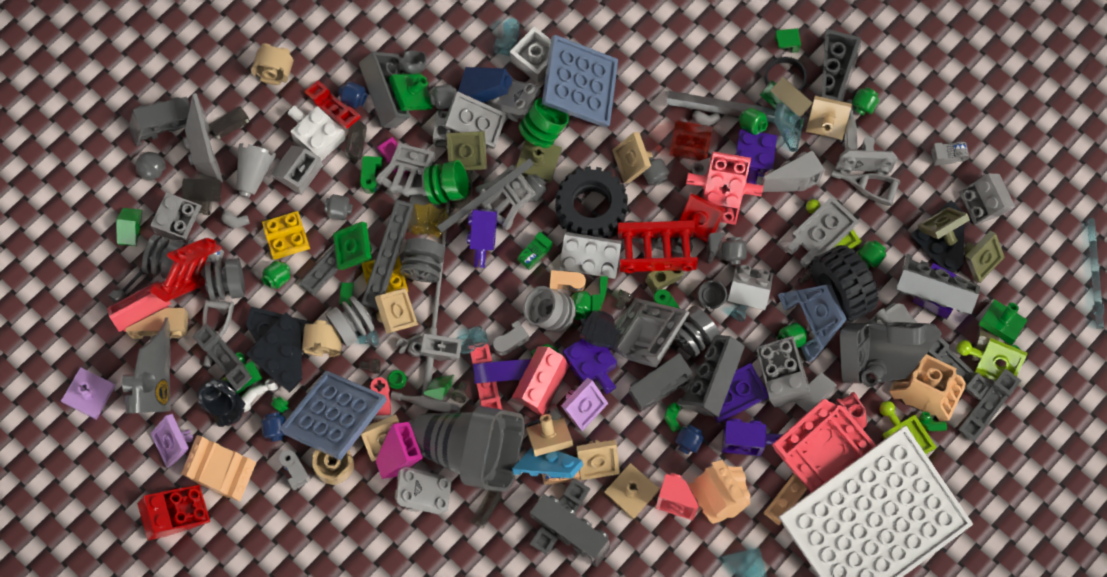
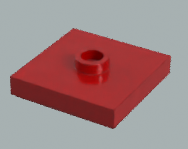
M691 193L679 221H694V236L707 242L710 233H716L726 209Z

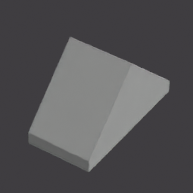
M424 333L421 353L438 361L456 360L460 358L462 340Z

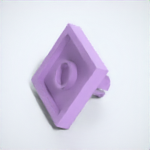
M80 367L61 402L97 420L116 385Z
M587 378L575 391L570 390V394H566V401L561 406L575 426L583 431L605 408L608 402L594 382Z
M173 414L165 416L151 432V436L166 468L174 466L189 449L186 442L193 440V435L190 434L191 431L189 429L180 431Z

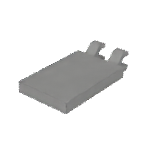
M831 196L793 232L792 237L794 240L787 246L786 250L792 255L802 245L808 253L801 259L800 263L806 268L814 258L834 248L859 224V221Z

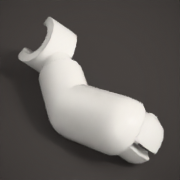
M268 379L265 381V385L261 384L248 389L241 397L246 403L244 412L251 409L250 403L256 396L264 394L267 390H277V383L273 379Z

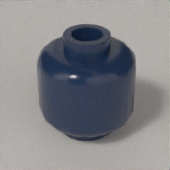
M348 82L345 86L342 85L338 92L340 101L354 109L362 107L368 95L365 87L353 82Z
M280 412L264 415L265 418L261 420L263 437L266 439L270 438L271 442L283 440L282 436H284V433L280 428L286 421L285 416L280 415Z
M690 424L682 426L675 439V443L679 445L678 450L688 455L690 452H698L704 440V436L701 434L702 430Z

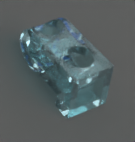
M510 18L504 22L502 39H496L494 44L495 53L510 56V51L516 46L519 36V22L516 19Z

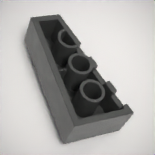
M826 29L822 84L823 98L843 102L861 49V37Z

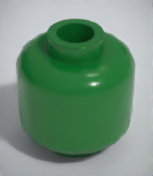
M868 87L859 89L851 102L855 107L854 111L862 116L864 114H872L879 103L878 93Z
M748 108L740 114L739 123L742 130L753 135L766 130L768 122L766 114L754 108Z
M876 240L867 241L858 252L862 261L866 263L867 268L870 266L877 268L887 256L886 248Z
M273 261L262 271L263 283L270 289L281 288L290 280L289 266L285 262Z
M586 291L576 292L571 296L575 304L574 319L581 321V318L587 319L592 313V296Z
M792 323L780 329L777 340L793 336L796 346L799 348L806 343L807 331L799 324Z

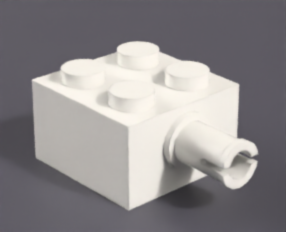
M534 26L510 51V61L538 83L546 75L551 39Z
M293 106L288 111V115L298 123L290 131L293 140L300 147L306 148L321 157L322 161L346 139L344 130L318 106L307 116L297 106Z

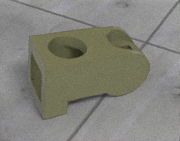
M682 270L653 271L647 275L645 282L655 295L658 290L677 282L685 274Z

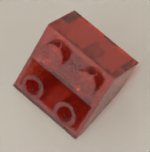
M676 120L669 156L696 161L707 159L712 127Z

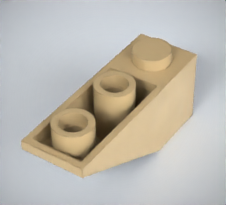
M165 308L127 327L126 332L134 339H142L143 336L152 337L159 332L164 324L165 317H168L170 337L181 338L182 336H187L188 312L185 308Z

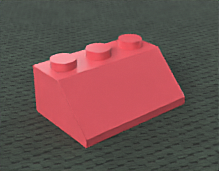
M159 281L107 308L109 317L119 332L122 330L126 332L127 327L151 316L157 311L169 308L170 301L164 302L150 292L153 285L158 284Z
M538 346L512 398L540 416L545 415L546 409L553 400L570 366L564 356L550 347Z
M674 473L666 474L655 509L693 521L699 505L688 484L680 475Z

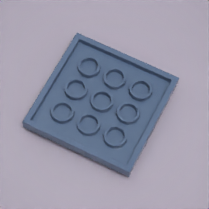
M552 36L542 104L607 128L610 126L618 59L560 36Z
M326 370L281 426L280 430L284 435L341 460L387 399L383 394Z

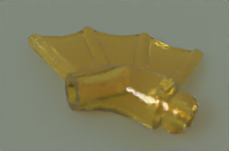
M431 203L423 206L414 204L418 223L412 226L413 234H432L439 238L443 232L437 226L450 217L446 209H438Z

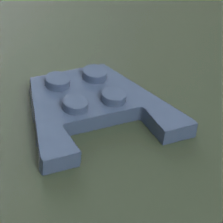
M831 285L778 294L784 310H789L800 303L814 334L812 340L801 346L807 362L815 360L847 320Z

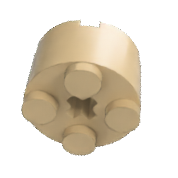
M263 43L257 50L251 69L252 74L255 77L257 74L261 77L260 81L270 85H280L281 82L285 84L293 64L290 50Z
M316 320L315 324H305L302 345L304 353L320 357L328 353L329 357L341 354L342 337L334 325H327V322L323 320Z
M317 449L313 453V468L323 482L337 485L346 481L352 474L354 461L349 450L341 460ZM331 460L334 461V462L336 461V464H335V465H333V464L330 465L329 462H330Z

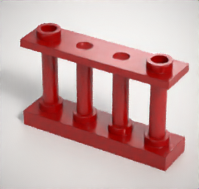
M695 222L618 223L617 237L618 239H624L625 259H620V272L676 270L689 272L696 270L698 258L690 256L689 237H694ZM642 238L644 258L633 259L632 239ZM651 238H662L664 258H652ZM670 238H681L683 257L671 258Z
M206 237L169 252L167 257L172 259L174 263L165 281L153 285L150 292L164 302H168L203 286L205 279L201 276L200 272L208 256L220 251L222 247L217 245L215 240Z

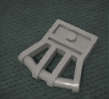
M399 143L391 163L377 176L376 182L379 185L383 184L392 193H403L407 197L419 194L427 196L423 175L425 167L431 166L435 153ZM396 168H398L394 181L392 182L389 179H387V177ZM404 172H411L406 185H399ZM417 174L422 175V187H412Z
M515 165L509 166L495 180L475 187L476 192L481 195L517 167ZM521 174L481 203L482 209L498 210L497 222L503 225L504 229L508 230L512 226L513 219L518 210L523 208L536 193ZM502 194H505L507 199L494 209L492 203ZM512 204L513 206L507 217H502L500 213Z

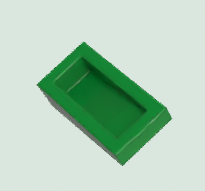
M342 282L340 306H343L342 302L345 301L352 307L349 298L353 296L354 283Z

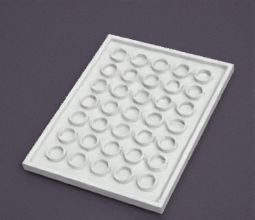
M907 426L901 427L778 516L819 577H903L973 525Z

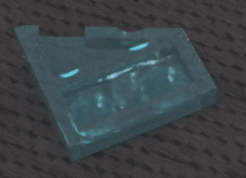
M779 103L776 106L774 122L789 150L796 152L799 147L804 118L799 117L784 103Z
M760 548L722 556V561L729 566L736 577H767Z

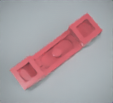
M489 344L469 347L472 364L492 362ZM496 382L478 383L477 388L481 406L502 410Z

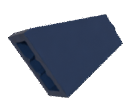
M466 67L458 92L484 103L508 94L509 87L512 85V77L505 68Z

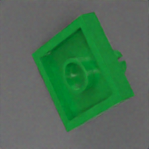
M392 74L389 77L401 111L431 110L434 107V104L431 105L430 94L426 87L428 81H426V77L422 76V74Z
M361 221L333 233L337 268L339 270H345L371 259L372 247L369 244L366 222Z
M994 299L978 325L1012 346L1027 319L1017 313L1019 307L1015 303L1011 302L1008 306H1005Z

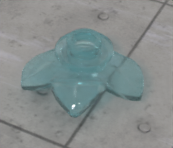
M473 327L468 331V334L457 338L462 340L461 354H468L474 351L476 347H483L488 342L487 333L482 327Z

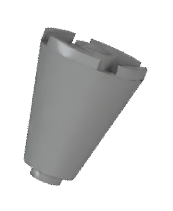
M239 143L236 190L240 191L239 195L250 198L251 195H255L275 159L276 153L273 152L270 155L267 149L249 144L245 148L243 147L244 143Z

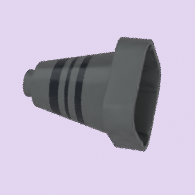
M478 406L474 412L421 414L415 420L409 421L421 455L459 474L464 485L506 492L511 487L515 478L512 468L518 463L525 430L522 414Z

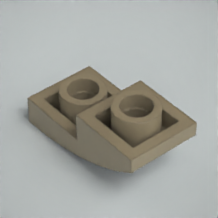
M782 77L771 89V92L799 117L813 104L785 77Z

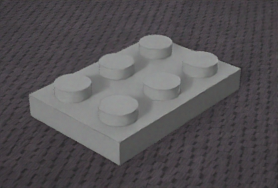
M457 91L454 94L443 127L456 133L485 131L486 146L494 149L507 114Z
M565 232L559 270L595 276H608V278L616 279L622 241Z

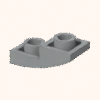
M821 373L809 384L812 396L795 401V403L808 412L822 399H827L837 384Z

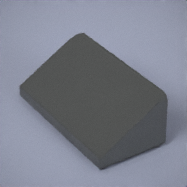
M710 233L706 245L708 264L712 263L717 254L724 233Z

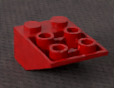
M200 485L144 495L137 503L147 541L167 537L210 523Z

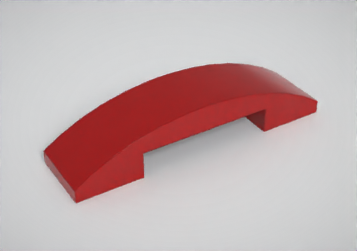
M318 80L304 91L306 96L336 124L345 129H348L361 118L350 106L347 107L333 96L329 89Z

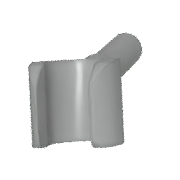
M417 334L407 340L400 338L395 347L402 346L399 351L402 354L406 351L408 345L420 339L421 335Z

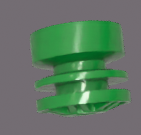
M538 98L524 116V119L519 123V130L523 137L531 144L542 148H550L568 124L569 118L567 113L543 105L542 98Z
M454 160L443 165L436 164L425 167L423 175L424 187L432 204L438 205L447 203L449 200L457 201L468 197L469 182L461 161Z

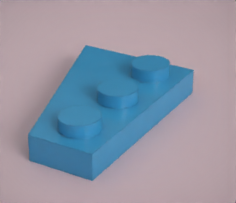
M531 447L512 470L514 475H521L524 472L530 473V476L549 474V477L572 479L582 468L583 462L581 459L559 451L535 456Z

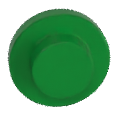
M394 370L389 373L387 382L391 388L401 389L406 385L407 378L404 372Z
M279 395V397L274 396L272 398L271 405L281 413L289 409L287 405L289 402L284 397Z

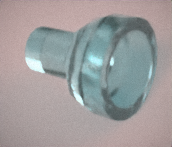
M740 305V307L734 308L731 316L735 320L743 322L749 306Z
M377 331L369 332L368 336L359 337V344L369 343L371 346H378L379 336Z

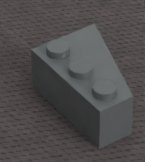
M175 97L170 101H158L153 105L138 106L133 109L129 129L136 146L141 145V141L152 137L153 140L159 138L157 134L168 130L169 133L186 127L190 109L187 97Z
M679 353L658 369L649 372L642 380L634 381L630 385L628 393L640 412L690 383L693 372Z

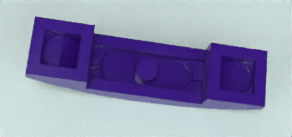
M531 359L473 364L474 383L521 380Z

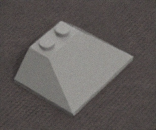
M197 93L192 95L185 128L187 137L184 138L186 149L190 148L191 154H188L190 165L195 166L198 172L221 183L223 180L220 168L212 151L208 135L210 130L207 118Z
M635 298L616 326V329L621 331L615 337L614 348H609L630 361L656 368L689 315V312Z

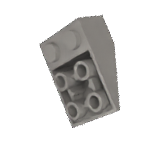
M813 150L809 153L803 152L794 161H786L780 166L781 168L775 171L771 169L766 172L761 184L763 185V192L804 191L820 182L824 167Z
M793 336L756 347L769 399L774 408L812 396Z

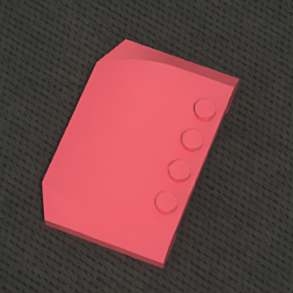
M822 399L779 437L772 446L811 493L874 448L876 444L844 407Z

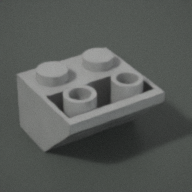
M291 146L270 176L302 195L323 167L321 157L306 148Z
M987 174L959 191L974 225L999 217L1015 208L1000 174Z
M166 192L150 226L154 233L171 240H186L202 206Z
M736 265L728 301L766 310L773 273L764 269H753L748 265Z

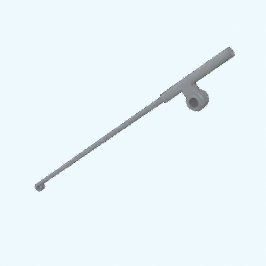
M450 200L446 203L444 221L449 216ZM447 229L443 231L441 244L444 247L446 243ZM443 262L439 264L442 266V269L439 272L440 279L436 284L432 326L429 331L431 335H437L436 324ZM413 341L408 346V353L412 357L427 356L421 353L422 342ZM429 356L426 357L422 391L424 396H426L424 391L432 380L434 359Z

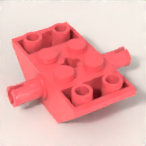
M714 151L709 159L705 176L688 172L686 185L703 187V199L726 209L720 221L721 223L736 225L742 196L748 194L761 197L763 192V185L751 184L746 181L751 162L750 157Z

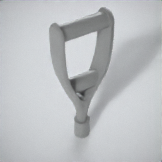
M853 105L851 106L846 125L845 150L857 149V126L853 117Z
M833 170L831 176L848 181L867 198L887 206L894 204L893 199L897 187L900 185V180L874 173L846 175L841 174L840 171ZM868 179L891 183L886 199L865 190Z
M206 298L203 309V326L207 323L208 307L229 310L221 332L215 331L222 338L229 327L234 302H211L209 298ZM208 353L205 356L204 366L211 367L213 359Z
M394 391L391 393V399L408 401L422 408L443 413L460 412V407L457 404L427 397L405 396Z

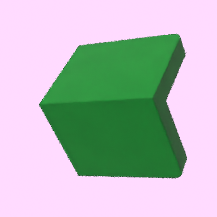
M798 28L776 30L774 39L778 42V47L780 49L791 48V53H798L801 47Z

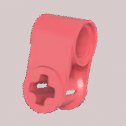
M377 377L371 382V390L385 395L387 401L375 416L391 415L388 382L382 377ZM381 383L384 388L379 392L375 387H378Z
M855 392L850 393V396L836 400V405L844 407L862 429L866 427V409Z

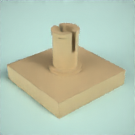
M815 96L806 132L843 140L852 104Z
M633 132L612 150L624 183L632 182L651 166L649 158L653 157L650 151L646 152L639 132Z
M406 288L375 297L379 309L376 317L379 322H383L387 334L418 325Z
M545 414L540 417L541 424L526 427L535 456L573 447L572 438L564 418L552 421L551 415Z
M396 415L383 420L378 419V422L373 421L361 433L372 462L377 459L391 426L399 423Z
M595 440V443L590 441L589 444L576 446L578 459H581L583 462V466L579 470L581 480L620 474L616 440L604 442Z
M630 463L607 488L604 494L631 518L635 519L660 491V488Z

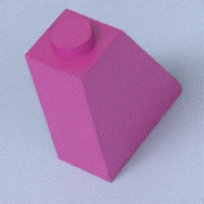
M409 422L393 424L376 459L382 479L398 476V472L402 468H410L423 458Z

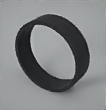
M779 57L769 64L765 74L766 86L770 83L768 79L769 70L777 64L789 63L796 66L802 73L803 84L798 90H803L807 74L801 62L792 57Z

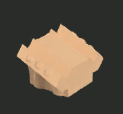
M926 354L907 378L894 381L889 392L893 399H902L905 405L913 406L923 412H929L930 415H936L939 421H949L965 389L966 383L961 376L956 374V368Z
M197 435L181 474L227 498L241 501L256 462Z
M723 460L713 462L712 467L705 468L704 473L694 478L695 482L688 484L699 506L702 507L703 513L712 524L721 522L726 518H734L751 504L750 493L745 482L746 476L742 467L727 466Z

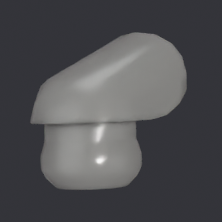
M695 111L692 115L694 122L703 127H708L721 121L718 113L708 116L701 111Z
M229 211L222 213L221 219L223 223L233 229L250 224L247 215L237 218Z

